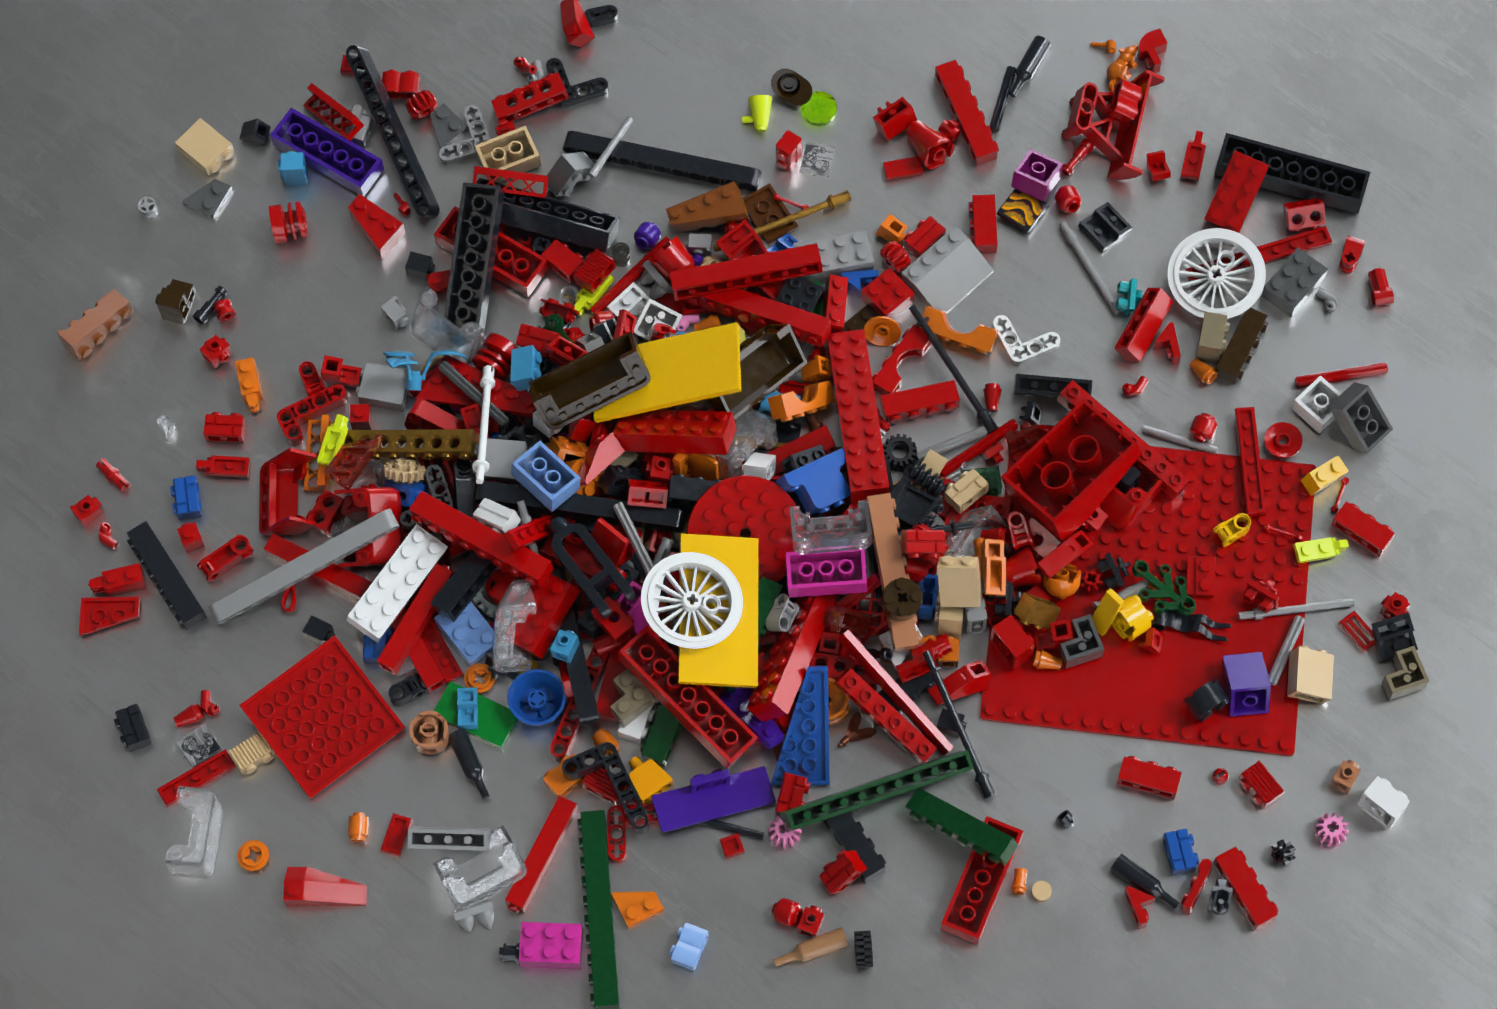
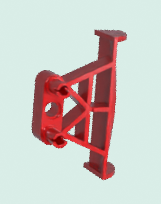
M1146 69L1131 81V83L1142 87L1141 93L1143 96L1138 103L1137 109L1139 112L1136 119L1129 123L1108 115L1113 92H1098V87L1094 83H1086L1076 91L1075 96L1069 101L1072 110L1068 127L1062 130L1063 133H1061L1063 139L1070 140L1073 136L1083 134L1092 141L1111 161L1107 175L1109 179L1126 180L1141 176L1143 170L1132 166L1131 163L1149 87L1163 83L1165 77ZM1095 109L1101 120L1091 123ZM1111 129L1118 131L1115 146L1109 141Z

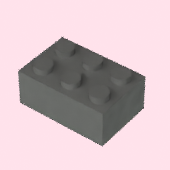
M1297 248L1264 286L1261 296L1292 318L1325 279L1328 268L1300 248Z
M1354 382L1328 406L1353 450L1368 453L1393 430L1368 385Z

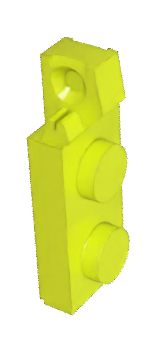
M609 275L593 294L584 288L577 293L576 304L574 305V309L580 313L577 316L580 317L586 309L590 310L614 281L613 276Z
M337 414L334 424L332 423L330 427H327L317 459L318 464L337 467L348 431V418L344 415Z
M1330 537L1295 543L1293 547L1298 563L1334 558L1340 554L1339 551L1346 550L1349 545L1347 539L1336 541V538Z

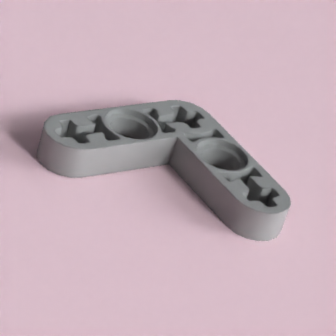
M472 104L464 109V116L471 139L442 147L439 151V157L443 164L449 165L477 157L475 145L480 144L479 139L482 138L483 142L490 140L478 106ZM471 111L475 113L476 120L474 121L470 114ZM481 126L483 129L481 132L475 133L473 128ZM462 147H469L470 151L463 154L460 152ZM445 153H449L450 157L447 158Z

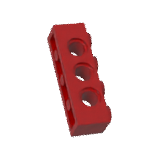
M557 72L548 74L545 78L538 81H532L524 87L515 88L512 92L505 95H499L491 100L498 120L506 118L508 122H514L568 99L569 96Z

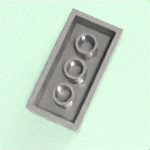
M866 230L793 243V248L808 244H818L823 272L801 276V278L813 283L819 281L820 283L826 282L830 274L841 276V272L874 270V260Z

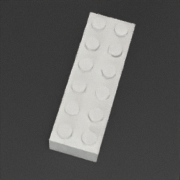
M416 524L349 613L346 621L378 643L432 571L435 564L444 555L448 546Z

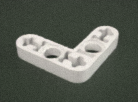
M999 315L993 321V328L999 330L997 337L1010 362L1014 365L1025 364L1055 351L1060 346V336L1055 332H1048L1025 343H1021L1008 317ZM998 322L1005 323L1004 329L1006 332L1003 333V328L998 326ZM1011 336L1015 339V342L1007 344L1004 339ZM1049 338L1055 340V344L1048 343ZM1038 345L1040 351L1034 353L1030 350V346ZM1015 353L1021 355V359L1015 357Z

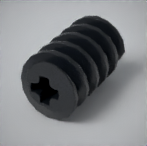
M919 459L908 473V478L910 480L914 479L913 486L920 483V490L926 488L927 494L933 493L932 496L937 498L938 495L944 492L950 482L944 485V477L937 480L938 473L931 475L932 468L925 471L926 464L924 463L919 466Z

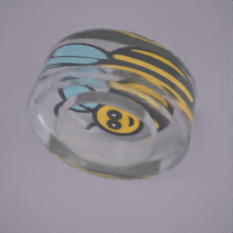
M571 285L563 287L560 291L561 301L572 305L575 304L578 293L577 288Z

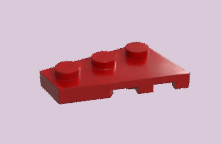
M81 598L80 637L139 618L140 598Z

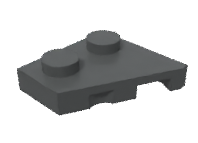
M444 103L430 114L440 149L454 143L469 130L468 126Z
M214 179L184 199L182 202L183 206L215 219L232 187Z

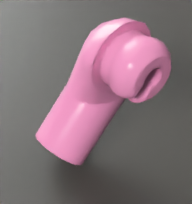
M699 314L682 316L676 331L685 332L690 324L698 323Z

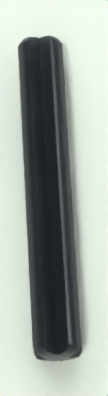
M1008 66L990 122L991 131H999L1009 92L1015 78V67Z

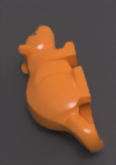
M1138 44L1127 46L1124 49L1120 48V56L1107 68L1109 92H1113L1114 85L1121 79L1127 81L1130 79V68L1135 69L1137 67V62H1133L1138 51Z

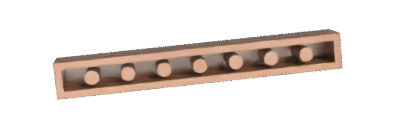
M890 493L867 496L865 501L882 593L891 581L901 577L910 579L909 574H905L904 567L907 566L905 555L901 553L902 541L901 536H898L897 529L900 528L899 519L894 516L896 503L895 499L891 498ZM903 597L898 599L900 603L905 600ZM917 615L906 621H894L887 617L893 652L916 649L919 645L918 643L921 642L920 632L916 631L915 628Z

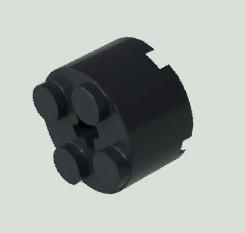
M1215 678L1213 681H1209L1195 690L1193 696H1188L1183 701L1194 717L1202 723L1211 717L1214 710L1219 712L1225 708L1230 702V697Z

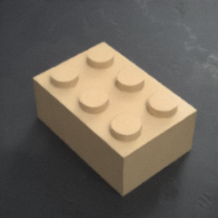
M526 125L475 145L476 156L481 167L526 172L541 166L540 155ZM498 177L493 182L499 183L501 181H504L505 178Z

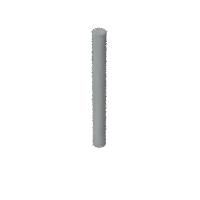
M627 116L589 172L590 177L595 178L633 122L631 117Z
M1144 425L1142 433L1208 453L1216 454L1218 448Z

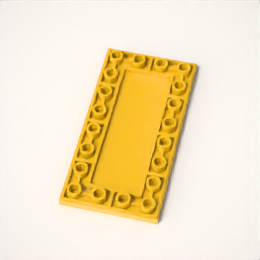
M737 322L638 344L650 373V382L646 386L594 411V421L599 423L741 392L739 325Z
M681 534L680 553L696 552L705 554L719 560L730 569L742 591L743 610L736 628L723 641L710 647L698 649L679 646L678 684L757 688L758 538ZM683 569L689 591H691L694 570ZM697 570L695 592H697L707 576V573ZM680 576V578H679V586H680V587L683 589V591L685 592L684 587H683V583H682V580H681V576ZM710 576L699 595L719 582ZM721 586L710 594L720 596L725 595L726 592ZM727 599L721 600L720 606L729 608V601ZM706 603L709 609L716 608L714 603ZM717 612L715 616L726 621L728 613ZM687 614L679 625V634L684 636ZM691 615L688 636L697 637ZM704 616L715 631L721 627L720 624ZM697 617L701 635L704 636L710 634V632L706 629V627Z

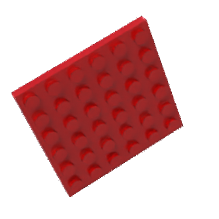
M335 635L239 705L310 800L406 729Z

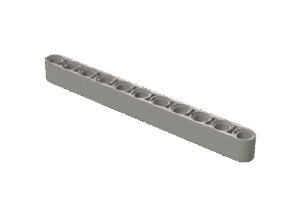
M387 509L211 604L209 609L216 624H222L396 530L399 528V524L392 510Z

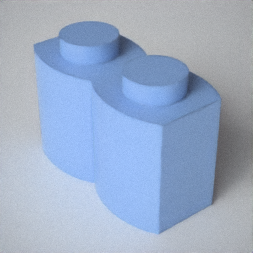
M685 923L684 928L680 927L677 933L679 941L676 946H672L669 953L671 963L694 971L707 942L709 932Z

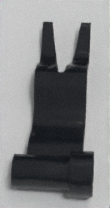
M1164 610L1161 614L1156 613L1151 623V627L1159 631H1164L1169 626L1180 632H1199L1210 640L1227 642V637L1211 633L1200 623L1215 629L1231 628V624L1214 622L1206 615H1183L1178 610Z

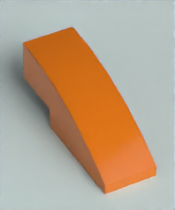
M985 539L981 543L985 595L1005 596L1006 557H1004V540Z

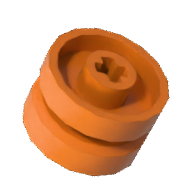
M828 678L829 726H836L846 719L851 707L850 699L833 684L836 679Z

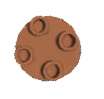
M430 710L417 714L418 716L412 719L409 727L410 738L416 750L427 755L444 752L449 744L450 734L445 718L438 712Z

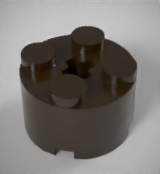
M903 577L895 579L886 586L881 596L882 610L891 620H910L918 612L922 604L923 594L914 581ZM903 597L905 600L900 603L898 599Z

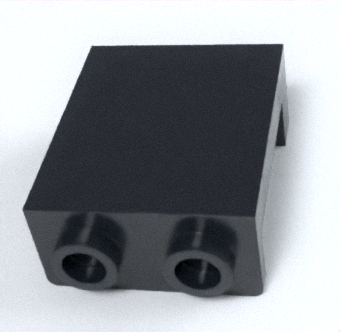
M904 475L890 493L891 498H894L896 503L894 516L898 517L900 523L910 528L914 524L921 525V523L931 527L936 515H940L944 509L943 496L938 495L935 498L912 486L910 478Z

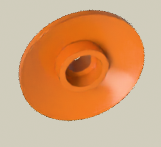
M873 317L864 325L866 339L877 346H891L901 337L899 324L889 317Z

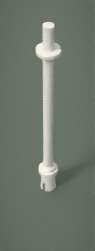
M491 365L483 367V378L480 380V386L483 388L478 460L472 463L473 470L476 472V483L478 484L483 483L484 473L489 470V463L485 461L490 395L491 389L495 387V368Z

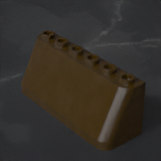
M790 324L764 326L740 344L741 392L705 399L715 412H733L735 422L738 421L740 415L749 412L753 405L762 402L767 394L775 392L780 384L789 381L790 376L799 373L802 367L808 363Z
M630 331L530 381L529 387L533 404L549 429L557 430L646 386L650 382L651 377L637 341Z

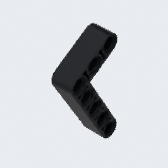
M602 743L563 762V775L569 781L577 780L604 768L632 830L636 834H644L648 831V816L617 749L612 743ZM606 750H610L613 752V754L609 757H605L602 755L603 752ZM588 758L595 760L591 765H587L584 762ZM570 766L577 768L573 773H568L566 770ZM615 767L621 769L618 774H612L610 771ZM627 785L629 789L622 792L619 790V787ZM630 802L637 804L634 809L627 808V805ZM637 820H644L645 824L638 827L635 825V822Z

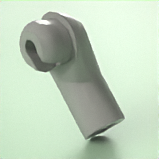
M539 60L531 63V65L536 66L537 71L527 77L528 83L535 80L538 81L544 77Z
M1319 288L1315 296L1324 300L1327 311H1335L1337 309L1335 295Z

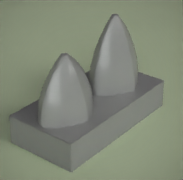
M646 260L642 264L645 270L641 275L640 284L645 285L656 280L650 290L649 298L657 299L667 292L672 295V284L664 279L649 260Z
M491 898L454 910L455 921L463 930L471 932L474 925V915H476L479 922L490 930L494 922V908Z

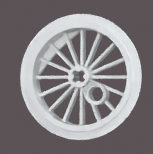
M1222 228L1205 229L1188 236L1174 250L1168 265V283L1173 296L1184 309L1201 318L1204 317L1205 311L1228 315L1227 319L1244 313L1258 300L1266 280L1265 263L1257 247L1245 236ZM1210 244H1219L1217 265H1214L1209 248ZM1222 245L1233 247L1231 251H1222ZM1202 246L1206 247L1211 267L1196 249ZM1235 250H1238L1243 256L1234 262L1235 256L1233 253ZM1193 253L1205 268L1186 259V257ZM1227 257L1231 262L1224 264L1221 262V259ZM1246 259L1251 265L1250 267L1230 271ZM1182 263H1185L1202 273L1180 271ZM1251 271L1254 274V279L1231 277ZM1179 276L1202 279L1180 284ZM1231 282L1251 284L1252 288L1248 292ZM1203 284L1190 294L1183 290V288ZM1227 286L1243 294L1245 297L1239 302ZM1208 287L1200 301L1193 298L1196 294H1198L1203 289ZM1213 287L1210 307L1203 302ZM1216 287L1218 288L1223 308H1214ZM1222 289L1235 303L1234 305L1226 306Z
M683 552L664 558L650 570L642 586L641 605L647 622L661 638L676 646L698 649L713 646L723 641L733 632L742 615L743 595L736 577L722 562L705 554ZM683 569L694 570L691 591H689ZM679 570L685 592L672 577L671 572ZM697 570L707 573V576L697 592H695ZM710 576L719 582L699 595ZM665 577H667L677 592L663 585ZM721 586L726 592L725 595L720 596L710 594ZM661 590L674 598L660 596ZM727 599L729 601V608L721 607V600ZM659 602L675 604L658 608ZM712 602L715 604L716 608L709 609L706 606V603ZM677 610L662 621L658 617V613ZM683 612L673 630L665 625ZM717 612L728 613V618L724 621L715 616ZM687 614L684 636L675 631ZM691 615L697 637L688 636ZM704 616L720 624L721 627L715 631ZM697 617L703 623L706 629L710 632V634L704 636L701 635Z

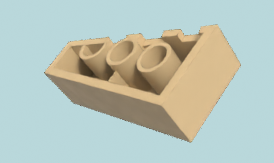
M945 555V556H952V557H964V556ZM937 594L936 606H940V610H936L935 622H939L937 635L946 633L947 636L959 639L960 643L964 607H941L940 595Z

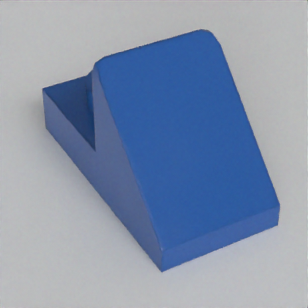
M878 270L841 272V276L848 278L847 289L861 299V286H867L879 276Z

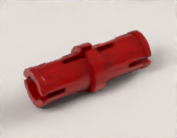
M105 458L100 459L103 463L98 461L96 467L121 492L126 491L124 487L128 489L130 483Z

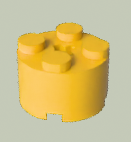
M1137 595L1128 596L1123 599L1125 602L1112 623L1115 631L1123 639L1129 638L1128 641L1134 640L1151 628V621L1154 619L1152 613L1145 609Z

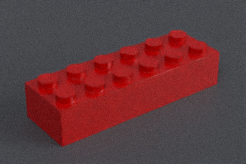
M456 206L453 207L434 233L436 244L452 254L459 208ZM499 232L492 277L529 297L549 270L548 260Z
M654 410L619 418L613 434L623 449L628 452L727 455L737 429L733 412Z
M986 816L984 820L986 824L1013 837L1017 844H1020L1023 830ZM1017 849L1006 865L1000 862L998 864L992 862L984 853L979 855L973 850L971 851L942 920L940 930L978 945Z

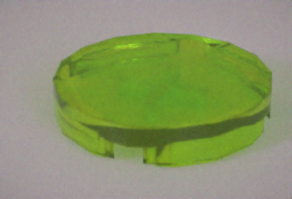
M815 91L811 99L801 106L802 117L806 122L814 126L829 124L837 114V103L834 97L827 92Z

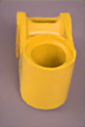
M1245 513L1237 514L1217 525L1213 532L1219 536L1223 547H1226L1249 532L1251 519ZM1244 522L1246 526L1239 527L1237 523Z

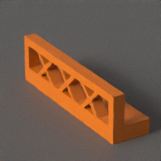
M322 415L321 420H308L306 451L314 453L311 450V446L317 441L320 443L315 459H318L327 427H330L332 423L329 415ZM313 426H321V432L317 436L312 432ZM315 459L306 463L307 475L304 478V492H323L328 489L329 466L318 464V469L314 471L310 467V463ZM316 476L318 478V487H309V481Z

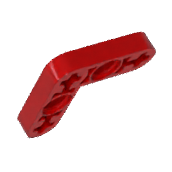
M637 804L627 805V808L634 809ZM642 804L644 809H647V813H654L655 808L653 804ZM621 805L611 806L607 812L609 859L614 863H621L626 858V825H630ZM614 811L622 814L618 816V823H623V825L615 824L614 816H611L615 813ZM647 814L649 824L659 823L658 818H654L653 814ZM637 820L635 824H645V821ZM613 830H621V838H612L611 833ZM615 844H619V851L623 853L619 854L618 858H615V855L612 854L615 853Z

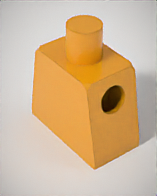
M635 756L628 762L633 769L628 775L642 804H648L652 801V795L663 793L674 786L673 779L652 759L643 763L638 756Z

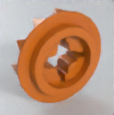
M483 663L470 666L464 675L466 687H477L480 694L490 691L491 687L495 684V679L492 678L493 672L488 670L489 666ZM476 674L480 677H482L483 675L485 676L483 678L484 684L480 681H478L477 683L475 682L477 680Z
M250 840L239 848L237 859L243 869L250 872L260 871L267 864L269 850L263 842ZM251 849L255 854L259 853V855L256 856V863L255 861H253L252 858L248 859V857L251 856Z

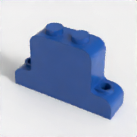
M841 448L783 475L775 482L786 492L791 493L795 491L808 514L813 515L819 512L822 515L830 510L829 507L834 506V508H837L844 504L843 499L850 494V488L840 471L846 463L845 452Z

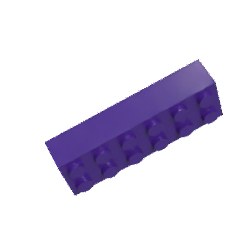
M293 108L289 109L270 134L273 146L284 152H303L308 166L358 195L365 196L384 171L381 158Z

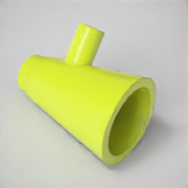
M769 95L748 97L751 116H742L743 124L754 123L756 132L767 131L772 97Z

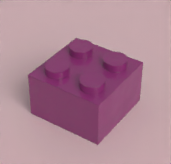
M1030 149L1014 170L1011 187L1045 201L1060 180L1063 163Z

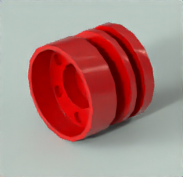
M301 201L295 202L296 210H293L291 202L288 203L287 212H284L281 204L269 206L270 223L275 244L288 242V233H292L295 241L298 240L297 232H300L302 239H307L308 223Z
M490 333L483 342L484 349H478L477 354L472 358V363L481 371H483L484 366L491 365L495 368L494 377L505 381L507 375L511 373L512 349L518 347L507 338L496 333Z

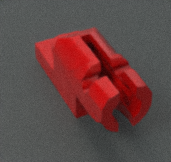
M946 633L937 635L935 641L930 638L926 642L919 644L916 649H910L913 659L896 666L902 683L930 671L922 654L923 652L930 651L937 667L936 659L953 652Z

